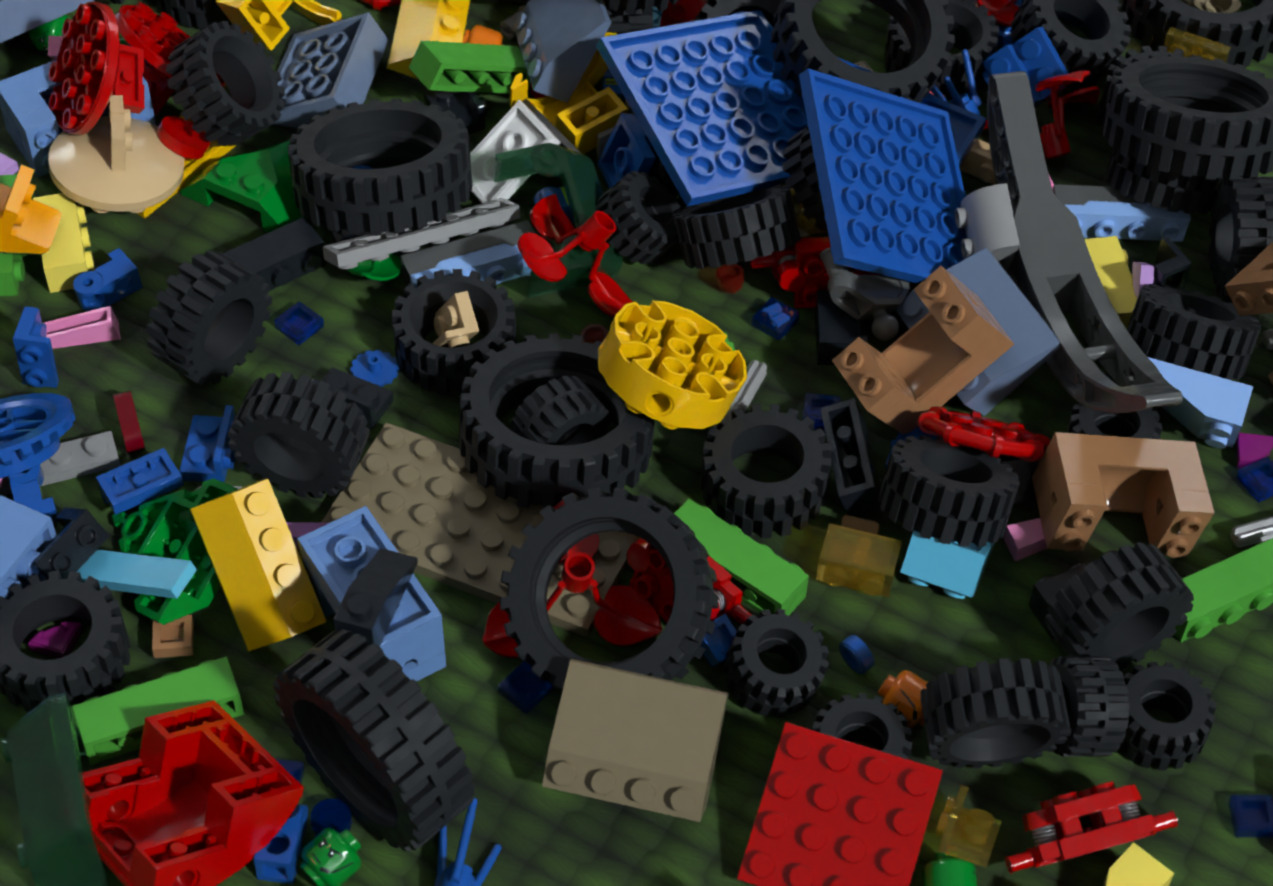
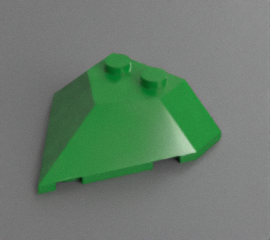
M289 140L251 153L222 158L199 170L180 190L182 196L208 207L219 195H222L255 209L261 214L263 231L268 233L303 217L300 209L296 207L288 156Z
M212 478L202 482V488L189 492L186 489H182L141 504L136 512L130 514L121 512L117 515H112L114 525L120 528L122 538L119 540V545L122 553L188 560L197 569L177 599L137 594V598L134 600L137 612L164 625L210 605L221 585L190 509L237 490L236 487Z

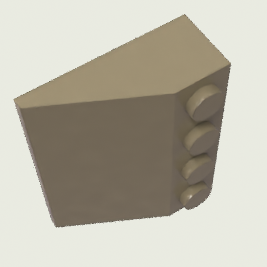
M571 659L548 748L542 787L700 822L708 803L728 693Z

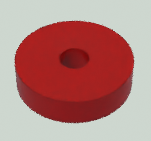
M164 117L156 131L158 139L165 147L185 158L201 159L210 146V141L205 139L204 131L197 133L192 128V122L180 117Z

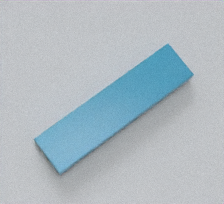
M96 550L77 572L80 573L83 583L89 576L97 579L100 589L106 585L110 590L177 599L197 569L188 560Z

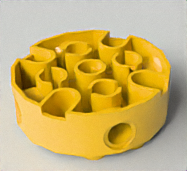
M652 300L650 306L639 305L637 302L625 304L615 315L610 331L598 348V370L605 378L608 386L625 401V406L633 413H643L672 430L677 428L704 429L720 423L747 379L744 357L739 350L733 351L725 342L727 335L717 325L692 310L665 301Z

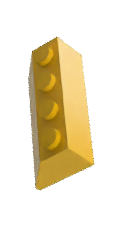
M401 0L387 68L418 79L409 69V66L421 41L462 43L470 0Z
M269 479L257 481L190 509L248 651L293 637L327 622Z

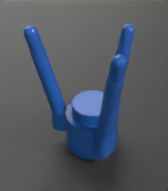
M964 49L962 56L970 97L967 93L959 95L948 76L944 77V82L953 98L950 100L951 104L981 116L977 107L982 102L977 94L968 50ZM934 84L930 91L936 98L948 102Z
M473 797V802L468 806L455 862L450 863L447 869V826H444L439 831L437 876L434 886H481L502 849L500 844L494 845L475 878L472 875L473 869L464 864L478 803L475 797Z

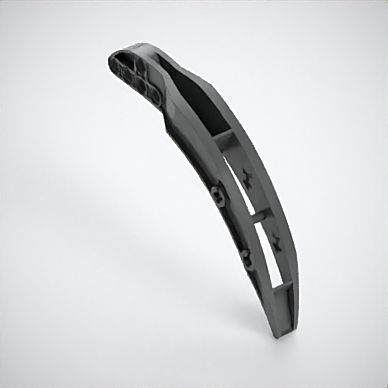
M1017 71L990 75L988 81L987 115L993 170L996 185L1007 183L1020 244L1007 273L1061 343V348L1044 363L1056 380L1076 401L1093 410L1107 413H1129L1147 410L1153 406L1171 407L1180 405L1183 401L1181 391L1164 379L1155 364L1133 340L1117 315L1096 272L1077 217L1052 191L1026 72ZM1062 312H1071L1078 329L1089 346L1088 348H1083L1080 345ZM1098 360L1117 384L1110 380L1093 361Z

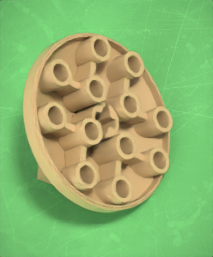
M112 95L109 101V116L100 117L96 125L88 133L74 135L62 131L55 138L49 150L48 167L51 179L63 194L82 205L91 207L97 213H107L109 211L141 213L146 208L164 201L177 190L184 175V157L172 152L160 142L156 134L158 126L140 119L131 118L130 109H124L123 95Z

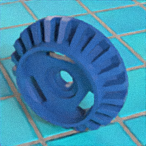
M32 393L0 399V478L31 469L43 463L58 451L61 445L59 438L73 426L76 418L72 403L67 397L53 393Z

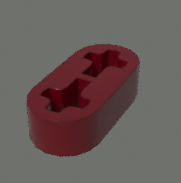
M131 391L114 394L113 398L127 453L145 449Z

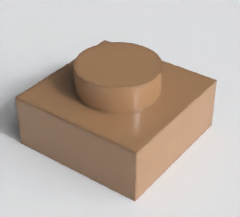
M186 615L164 625L153 620L152 651L154 658L193 655L194 622L192 615Z

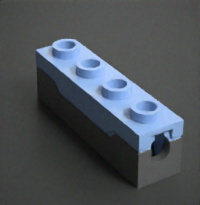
M1057 184L1053 186V193L1077 217L1084 238L1117 236L1118 239L1161 241V239L1169 237L1172 241L1183 242L1191 220L1190 214H1186L1183 210H1178L1177 213L1168 211L1166 207L1160 206V209L1151 206V203L1135 201L1133 196H1125L1120 193L1121 189H1114L1113 187Z
M529 220L401 255L403 281L406 287L411 284L417 288L418 278L425 275L428 280L434 279V272L443 270L444 276L453 275V269H462V276H469L471 270L480 272L481 281H485L489 276L496 280V285L508 280L531 275L534 272L528 267L522 254L519 252L517 241L524 233H535Z

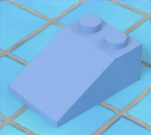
M1149 358L1164 379L1182 393L1183 401L1180 405L1162 408L1197 438L1205 440L1207 445L1215 448H1226V446L1233 448L1244 421L1253 386Z

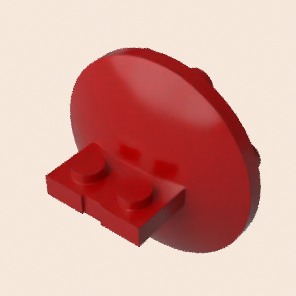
M95 1L80 4L73 18H67L64 21L62 27L63 39L57 60L51 64L48 75L50 81L61 83V85L53 87V92L49 98V108L55 112L56 120L61 129L66 133L74 135H84L96 125L106 107H109L112 95H123L124 109H130L132 113L139 114L145 109L143 85L144 49L120 44L117 20L113 10L108 5Z
M138 2L136 6L123 5L115 14L118 30L128 46L144 49L143 77L148 83L154 115H157L175 91V89H169L167 80L173 77L166 73V65L171 63L168 57L177 45L190 38V36L176 26L177 22L164 12L159 16L142 2ZM216 73V75H217V77H218V79H219V82L221 83L222 87L225 89V87L227 86L226 83H225L224 80Z

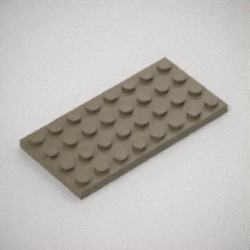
M386 422L355 469L347 488L340 492L321 523H331L367 506L397 551L401 554L418 558V563L414 570L415 573L491 602L499 603L500 597H507L508 586L500 581L502 571L511 572L515 560L507 556L512 545L520 549L527 539V536L521 532L527 523L536 527L544 517L540 513L543 506L530 504L529 508L517 505L518 499L509 496L506 500L495 496L496 488L492 485L487 488L477 482L478 471L472 474L465 466L466 457L461 456L459 448ZM618 531L598 533L600 543L597 552L592 557L595 563L592 579L598 582L597 588L603 600L608 589L617 585L628 565L626 554L630 545L640 537ZM565 561L558 563L552 574L548 586L547 600L556 589L558 582L561 581V573ZM565 589L548 611V617L552 625L588 638L594 627L595 613L601 607L595 603L590 589L581 593H572Z

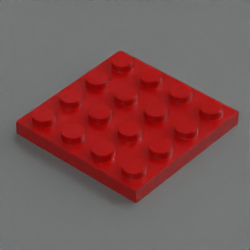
M785 722L737 880L754 886H910L943 770Z

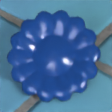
M369 350L365 354H359L357 359L352 361L350 372L355 377L383 387L385 384H391L393 379L398 377L399 364H397V359L391 357L389 352L383 353L381 350L374 352Z

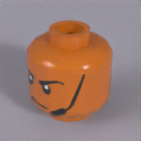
M903 670L896 678L889 674L877 693L883 697V704L886 706L890 703L897 707L896 715L904 714L908 720L906 727L913 728L916 724L924 725L920 693L922 689H926L928 682L908 670Z

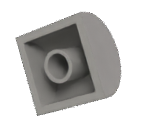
M1006 183L987 186L968 194L961 201V208L955 209V223L958 229L965 228L967 238L961 240L963 259L987 248L1007 272L1020 244Z

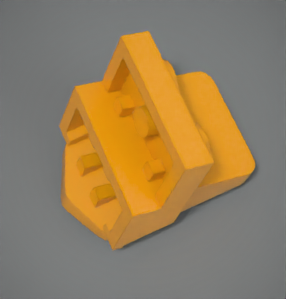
M22 164L12 188L0 183V253L42 255L50 250L62 214L55 208L31 199L36 185L30 183L34 169Z

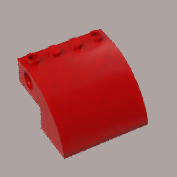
M213 700L145 717L139 758L70 776L63 818L125 886H216L242 869L254 858L255 853L266 847L276 836L302 797L304 787Z

